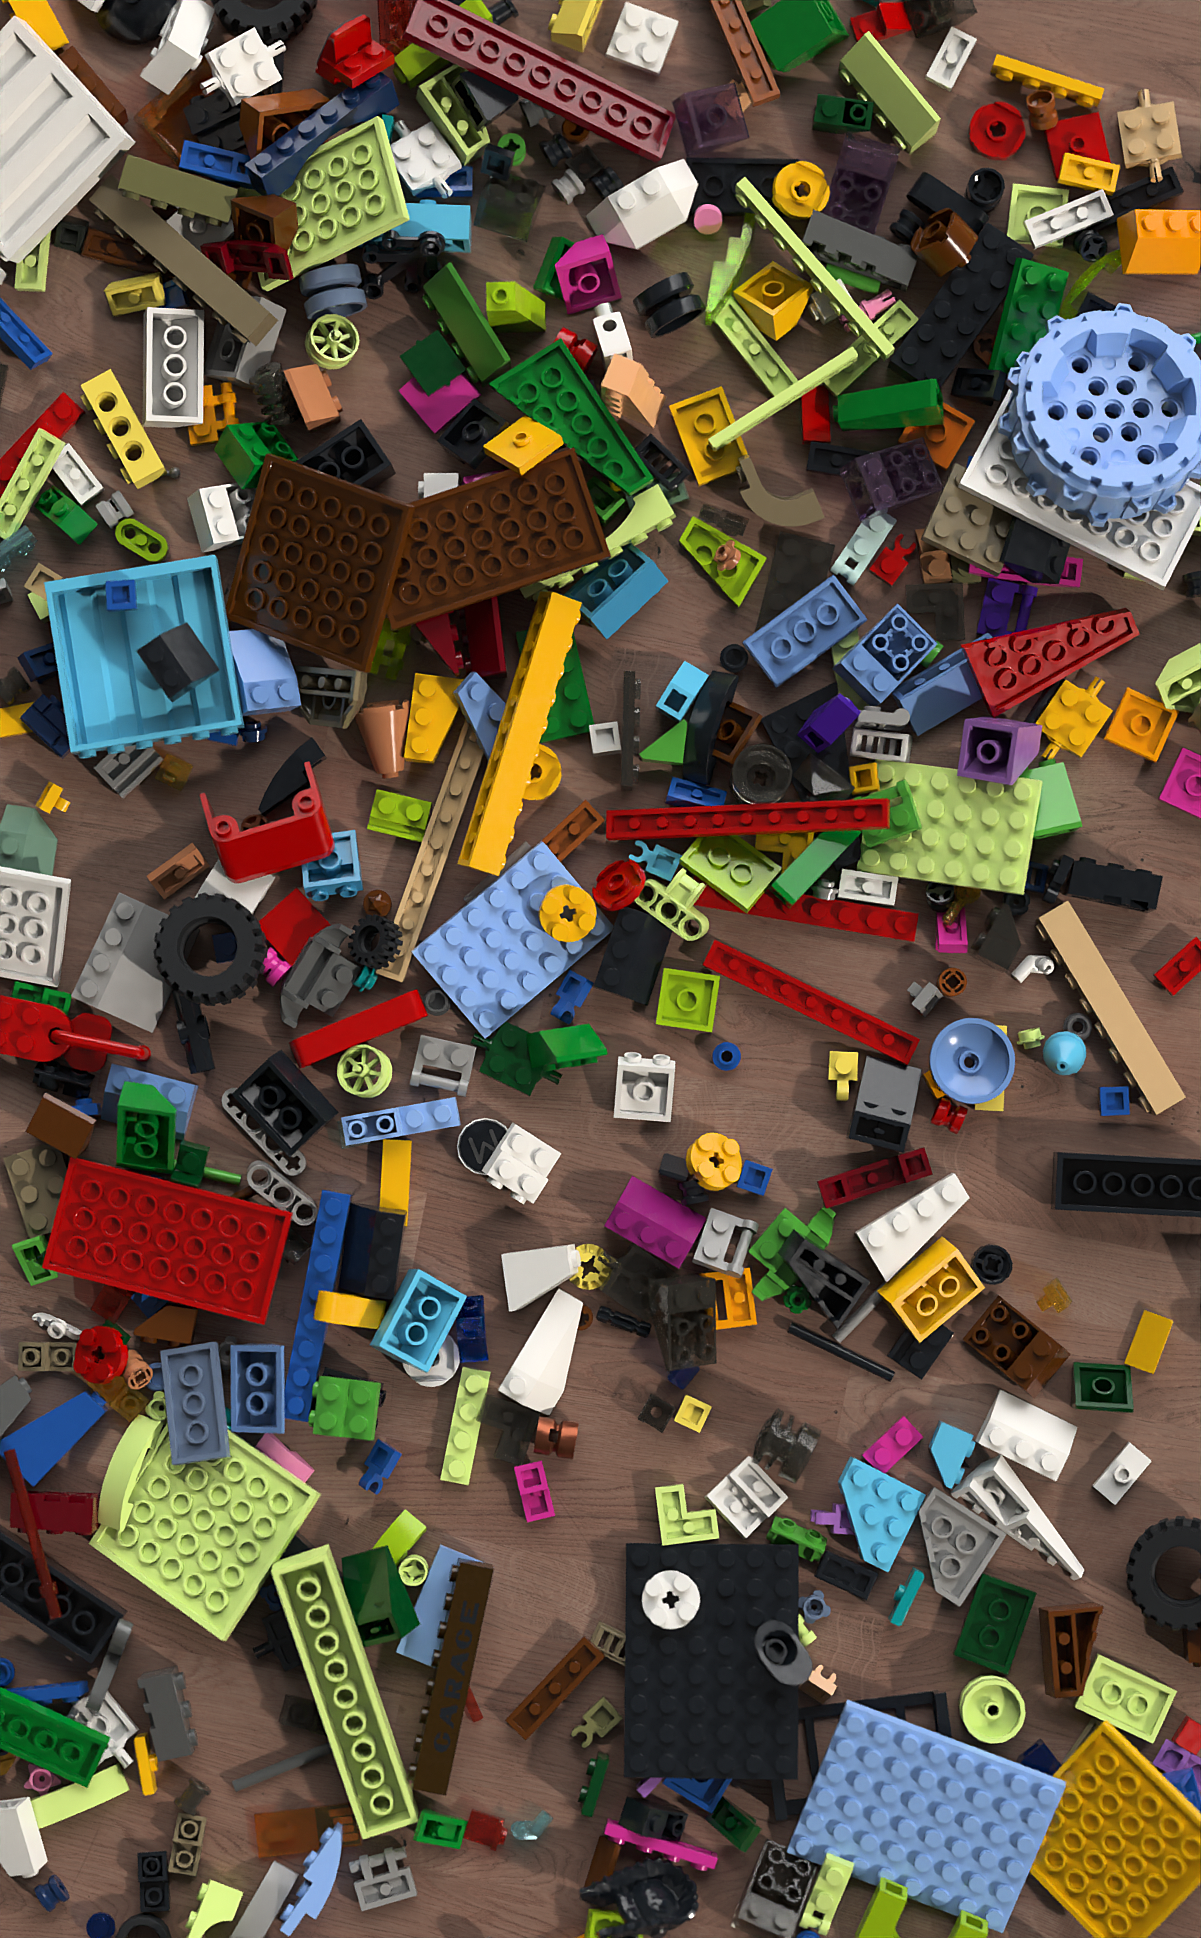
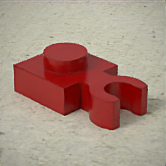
M902 533L894 541V550L892 551L885 547L868 570L890 587L893 586L908 565V562L903 557L910 555L916 547V543L913 542L909 548H902L900 546V541L904 537Z

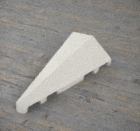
M1002 1455L982 1462L952 1490L951 1495L954 1498L962 1497L973 1505L972 1510L977 1514L982 1511L995 1520V1526L1029 1550L1032 1551L1035 1548L1047 1556L1049 1564L1054 1566L1057 1563L1071 1573L1070 1578L1072 1580L1082 1577L1084 1568Z

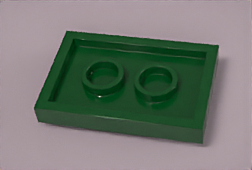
M982 1573L953 1655L1008 1675L1037 1593Z

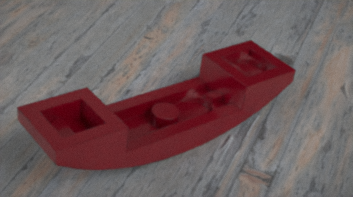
M231 240L206 243L200 246L202 254L225 274H229L234 270L268 273L269 279L292 280L294 278L287 251L276 244L253 240Z
M923 1147L816 1182L826 1209L933 1175L925 1148Z

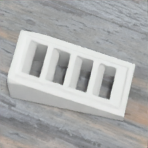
M854 728L850 756L909 763L913 737L909 734ZM863 735L867 736L865 752L860 751ZM874 737H879L877 753H872ZM886 739H890L888 755L884 754ZM900 740L902 741L900 756H895L897 741Z

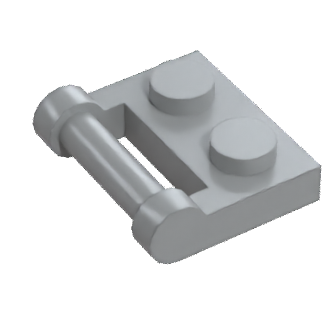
M864 706V709L860 710L861 713L855 719L854 728L897 732L903 730L909 722L910 714L903 708L897 709L894 713L881 712V707Z
M421 1035L410 1085L417 1087L419 1084L457 1092L458 1096L466 1097L477 1047ZM423 1065L462 1073L461 1080L456 1081L422 1073Z
M711 1208L692 1262L734 1278H741L744 1272L742 1266L753 1235L757 1234L759 1224L755 1221L741 1219ZM734 1229L740 1230L742 1233L732 1262L727 1263L723 1259Z

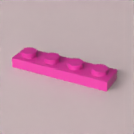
M607 1818L604 1834L609 1835L608 1839L612 1842L624 1844L625 1841L636 1844V1849L646 1853H652V1850L664 1853V1858L674 1862L684 1859L691 1862L690 1866L699 1870L715 1869L718 1859L716 1852L682 1841L640 1836L619 1825V1821Z

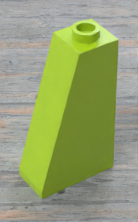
M465 0L459 5L493 23L492 14L482 0ZM412 43L394 57V66L396 68L393 69V73L401 84L406 82L411 89L450 63V61Z
M486 282L487 317L494 333L546 332L544 301L516 282Z

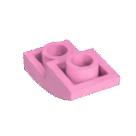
M265 1433L255 1446V1448L303 1482H306L315 1471L297 1452L290 1451L272 1433Z

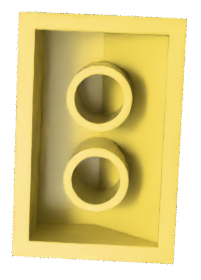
M559 0L558 4L562 5L558 15H552L548 30L551 31V41L583 53L603 0Z

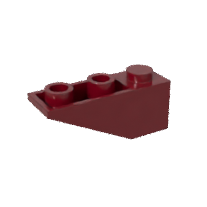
M448 613L416 623V628L455 677H460L459 669L464 668L461 651L455 652L454 641L459 640L456 623L450 624Z

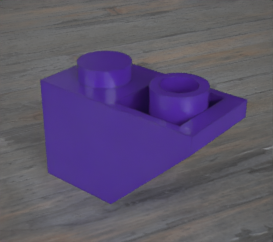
M839 693L814 710L797 735L819 753L830 746L859 716L861 711L854 706V703L849 698Z

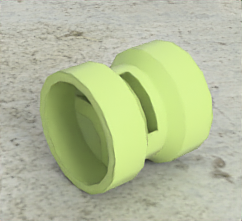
M417 1554L407 1556L399 1567L402 1581L409 1586L421 1584L428 1573L427 1561Z

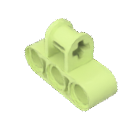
M684 868L676 874L668 887L656 879L645 880L644 886L651 887L654 896L652 900L645 898L642 889L640 895L634 900L640 907L687 941H694L708 932L709 921L707 917L693 907L706 887L704 883L699 884L686 874L687 871ZM667 903H672L676 907V915L674 917L666 913L665 906ZM689 920H695L698 923L699 931L697 934L689 930Z

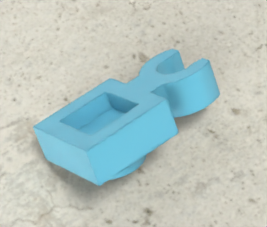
M636 841L635 845L642 848L643 854L640 857L630 854L629 859L634 860L636 863L643 861L648 863L645 868L646 872L671 882L682 855L657 844L654 850L650 851L644 842Z

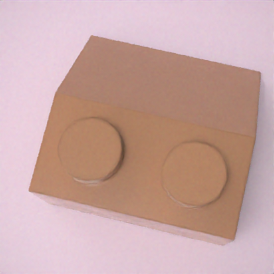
M318 364L284 371L310 434L341 421L338 413L342 412L343 409L337 395L331 397L327 387L332 386L326 369L320 371Z

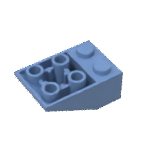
M897 603L832 669L869 706H877L889 696L938 643Z

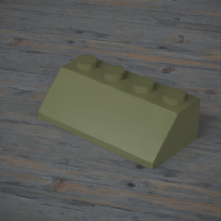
M127 154L118 185V190L123 191V197L139 201V198L143 197L151 200V206L166 210L168 205L177 208V214L194 219L196 214L205 217V223L220 228L222 223L228 225L232 213L231 200L236 198L238 189Z

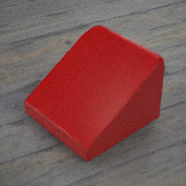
M1186 1715L1171 1740L1197 1755L1201 1749V1724Z

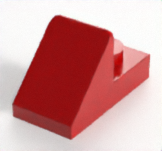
M881 2L878 3L876 10L849 19L856 43L868 31L877 41L912 30L903 3Z

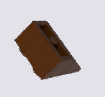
M999 1295L963 1338L967 1344L1033 1398L1039 1394L1071 1355L1062 1345Z

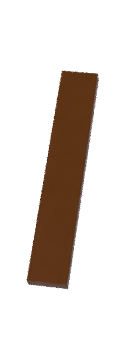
M88 228L81 253L82 257L145 274L160 272L162 278L172 280L175 277L171 271L168 270L164 274L152 263L156 258L150 253L145 257L132 245L136 242L135 240L130 238L124 239L122 236ZM234 270L226 274L248 293L253 272Z

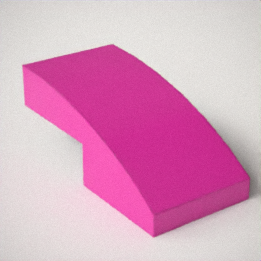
M542 1460L515 1466V1475L527 1522L555 1516Z

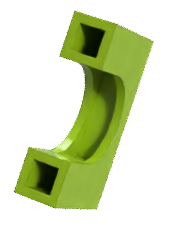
M881 1877L856 1930L855 1938H901L895 1926L907 1902L908 1887ZM961 1910L948 1938H986L988 1935V1920Z

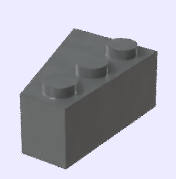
M178 1665L144 1672L137 1680L139 1689L143 1688L146 1703H143L145 1713L149 1714L150 1733L158 1762L192 1755L195 1751L194 1746H198L196 1729L190 1728L189 1718L192 1717V1708L190 1701H185L183 1689H186L184 1672H179Z

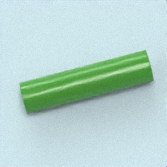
M830 263L827 264L826 270L835 280L841 279L843 284L877 295L881 281Z

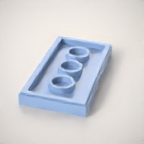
M440 1544L414 1605L420 1625L400 1639L395 1650L396 1653L431 1666L434 1649L439 1650L441 1639L437 1638L438 1626L440 1621L445 1622L447 1610H443L445 1594L451 1593L453 1582H449L452 1564L457 1565L458 1558L482 1561Z

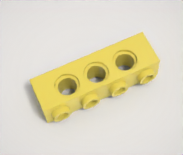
M110 369L82 384L81 387L85 394L80 397L88 411L94 409L98 418L93 421L101 435L107 433L111 443L107 444V447L115 460L120 457L125 466L120 471L128 484L133 482L137 489L167 474L165 467L112 370ZM114 401L115 407L109 412L102 411V406L105 402ZM120 425L128 426V432L124 436L115 435V430ZM139 449L142 451L141 457L138 460H128V455L132 450Z

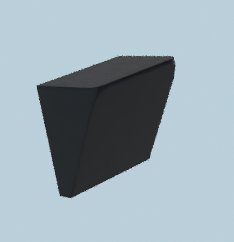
M665 1153L658 1172L660 1175L684 1182L689 1171L686 1159Z

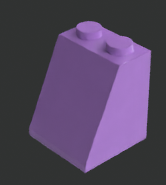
M991 716L965 719L957 776L1013 785L1039 753L1042 725L997 717L993 718Z

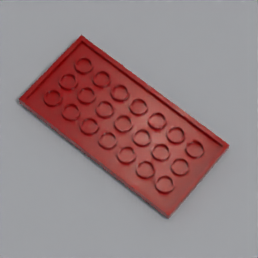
M70 1156L42 1268L265 1325L293 1212L81 1158L75 1159Z

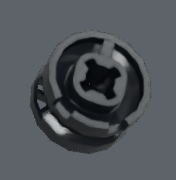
M987 1244L981 1246L974 1252L971 1258V1269L978 1279L985 1284L996 1285L1003 1283L1012 1272L1013 1263L1010 1254L1006 1249L998 1245Z

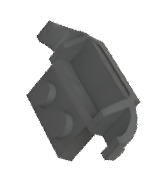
M338 923L320 930L312 938L309 937L281 984L280 1014L284 1023L295 1028L298 1024L297 1019L303 1007L307 1009L309 1004L334 1017L362 970L359 965L339 955L342 951L339 948L347 936H351L353 930Z

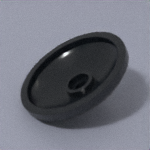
M104 0L99 12H95V15L103 30L113 39L129 45H141L161 37L160 32L178 0Z

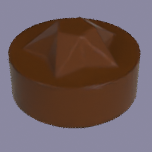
M373 890L365 896L363 907L368 915L373 916L375 914L385 917L391 911L392 900L386 892Z

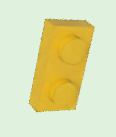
M1065 152L1057 183L1094 192L1103 189L1106 195L1112 196L1115 192L1120 165Z

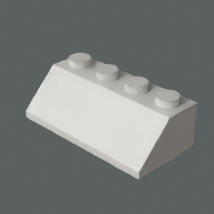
M147 307L143 316V427L174 428L203 424L204 310Z

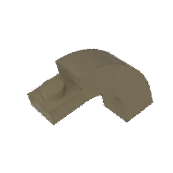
M749 454L738 458L740 465L736 467L741 482L748 481V485L738 489L746 504L758 516L770 523L789 527L803 526L825 518L812 488L789 497L774 495L762 486Z

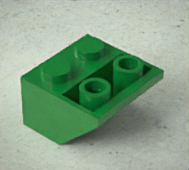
M272 421L226 425L214 448V451L242 490L257 488L266 454H274L293 462L299 460Z
M590 1024L526 1034L531 1067H542L543 1072L597 1063V1057L608 1055L607 1048Z

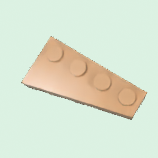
M614 353L601 384V400L614 418L620 419L623 416L654 429L666 397L660 393L659 387L654 386V380L649 378V374L642 364Z

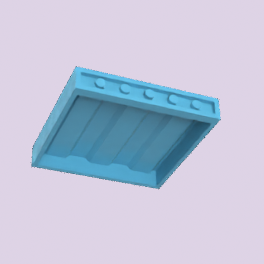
M215 555L44 582L71 753L74 755L79 754L80 759L96 756L97 751L107 750L108 754L124 752V747L136 745V749H147L153 747V742L164 741L165 745L181 743V738L192 736L193 740L210 738L209 733L221 731V735L226 736L237 734L239 728H244L219 564ZM135 580L137 610L108 611L105 581ZM187 622L220 671L172 703L136 650L158 635Z

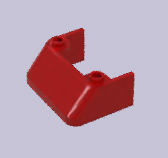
M309 761L305 762L304 765L311 788L297 793L293 798L292 807L295 815L240 832L238 824L233 817L228 815L215 817L206 794H199L210 835L223 872L229 881L233 883L247 882L326 858L333 852L335 848L333 834L318 782Z

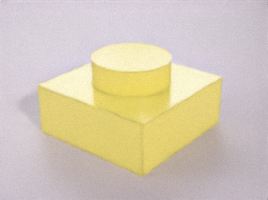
M685 1394L674 1421L700 1433L712 1406Z

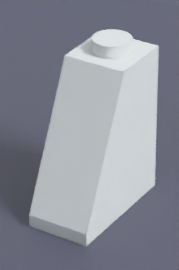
M575 1244L501 1254L509 1311H516L526 1307L578 1273L581 1258L579 1251L575 1250Z
M30 1797L0 1801V1864L9 1876L22 1875V1878L32 1877L39 1873V1869L48 1860Z

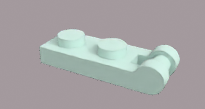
M873 505L830 571L835 575L841 574L848 579L846 582L854 586L897 520ZM848 558L858 564L854 570L845 564Z

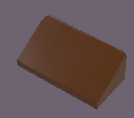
M601 1835L599 1837L584 1887H590L592 1882L601 1881L603 1876L610 1877L613 1874L621 1844L610 1841L607 1836Z

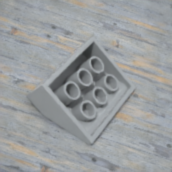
M119 892L71 997L153 1033L173 991L157 969L158 962L154 958V949L157 947V943L154 942L155 934L161 930L159 923L162 918L167 919L169 915ZM196 929L187 940L185 946L186 960L200 929Z

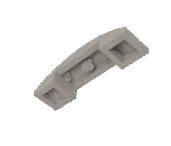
M274 1860L230 1938H263L299 1874Z

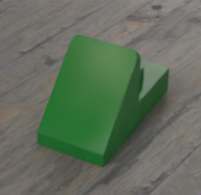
M424 1808L421 1811L413 1840L460 1849L468 1821L459 1817L439 1814L429 1808Z

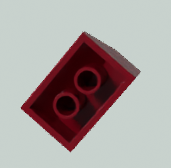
M496 596L460 608V619H466L467 627L466 630H461L463 647L469 646L470 658H465L467 675L470 672H476L483 680L507 678L498 597Z

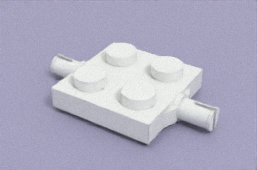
M254 27L205 54L211 66L213 77L200 84L201 89L211 85L202 92L207 95L219 88L226 94L233 107L239 104L241 99L249 98L282 80L274 65L273 57L286 51L285 45L275 50V48L284 43L278 40L267 47Z
M400 120L399 124L396 122L394 129L401 138L390 145L397 173L410 192L415 196L425 189L436 187L443 199L447 198V195L451 196L453 191L445 180L449 175L461 169L462 166L460 160L434 123L431 121L421 128L410 132L403 120Z
M107 1691L99 1713L85 1708L89 1696L84 1698L80 1696L79 1701L71 1702L73 1707L66 1717L111 1737L99 1764L106 1758L115 1756L124 1769L128 1767L134 1760H132L123 1747L128 1739L140 1729L112 1695Z

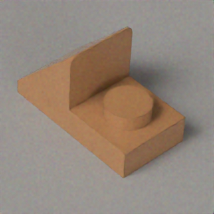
M925 528L915 530L923 586L952 582L948 553L920 540Z

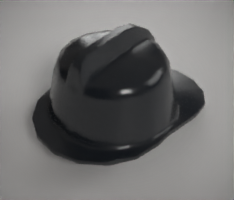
M780 1621L764 1623L758 1629L755 1636L756 1656L759 1663L768 1669L779 1682L793 1686L803 1684L810 1677L813 1670L809 1653L788 1625Z

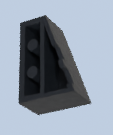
M1080 857L1079 861H1073L1064 896L1144 913L1156 910L1163 876L1152 874L1151 871L1143 869L1127 870L1124 869L1123 865L1107 863V866L1096 864L1097 860Z

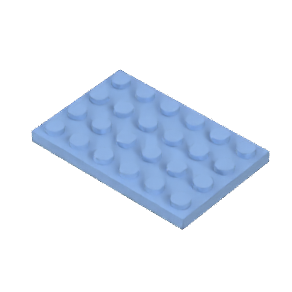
M543 841L539 842L411 951L485 1039L612 932L614 927L596 906L597 915L594 928L578 941H557L544 931L539 921L538 911L546 893L550 889L563 884L580 888L581 886ZM568 905L564 906V912L560 914V917L570 921L572 920V915L575 914V909H569Z

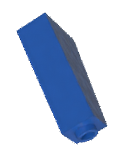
M89 1390L84 1391L1 1439L0 1455L34 1487L109 1410L105 1406L107 1403L106 1399L95 1390L92 1393Z

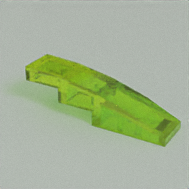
M745 213L741 238L729 237L726 261H714L705 311V325H711L727 304L740 280L751 250L756 229V220L754 219L756 214Z

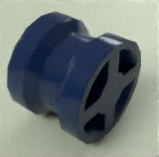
M55 1874L48 1879L46 1884H39L34 1888L38 1900L48 1912L54 1910L57 1903L66 1902L70 1899L65 1885Z

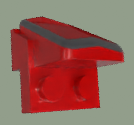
M359 15L343 22L328 34L317 59L316 65L318 68L315 71L333 85L342 81L353 89L394 64L395 58L394 53L372 39L370 18L366 15Z

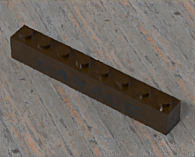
M458 1558L457 1565L452 1564L449 1582H453L451 1593L445 1594L443 1610H447L445 1622L440 1621L437 1631V1638L441 1639L439 1650L434 1649L431 1666L435 1667L433 1678L428 1677L425 1688V1695H429L427 1707L422 1706L420 1711L419 1723L423 1724L421 1735L416 1734L413 1751L417 1752L415 1763L410 1762L407 1780H411L413 1790L444 1796L447 1794L494 1571L492 1564Z

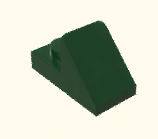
M182 1140L175 1170L170 1178V1182L201 1189L210 1147Z
M724 1796L721 1797L712 1814L708 1813L705 1818L735 1847L745 1853L762 1830L756 1824L754 1817Z

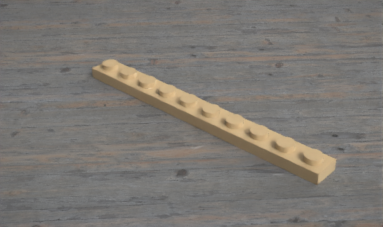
M466 719L394 919V923L400 927L398 931L402 932V937L398 939L402 940L403 944L397 947L401 952L399 955L394 954L393 957L396 959L394 963L388 961L389 967H382V969L376 970V974L402 983L413 956L411 951L416 948L484 756L483 750L479 748L476 742L477 737L471 724L467 723Z

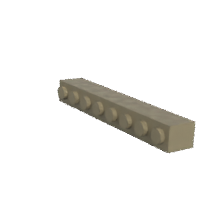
M110 174L89 199L96 206L94 212L105 222L109 219L114 221L116 225L113 229L124 239H127L130 235L136 241L132 246L145 257L148 253L156 259L152 263L164 274L168 270L175 275L172 281L182 290L186 291L189 287L195 292L192 298L204 309L208 305L215 310L212 316L223 326L229 322L235 328L231 333L244 344L249 340L257 346L278 320L142 200L135 201L123 197V191L118 190L120 181Z

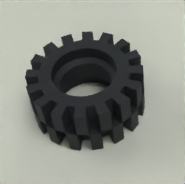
M375 914L373 916L366 915V919L361 918L358 920L360 926L354 925L352 928L355 930V933L349 936L353 942L348 943V948L353 950L349 953L352 957H355L354 960L370 968L377 970L382 969V967L387 968L389 967L388 961L394 963L396 960L393 957L394 954L399 955L401 952L397 947L403 944V941L398 939L402 937V932L398 931L400 927L389 919ZM379 933V943L377 947L373 951H371V944L373 938L376 936V934Z

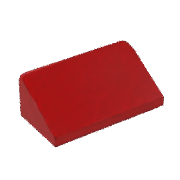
M818 385L800 397L802 444H811V441L831 443L829 393L825 386Z

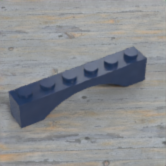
M379 72L353 89L347 87L247 162L245 168L253 189L261 195L275 194L279 196L292 186L307 159L329 137L355 123L369 121L376 116L382 118V114L386 115L400 105L393 81L382 72Z

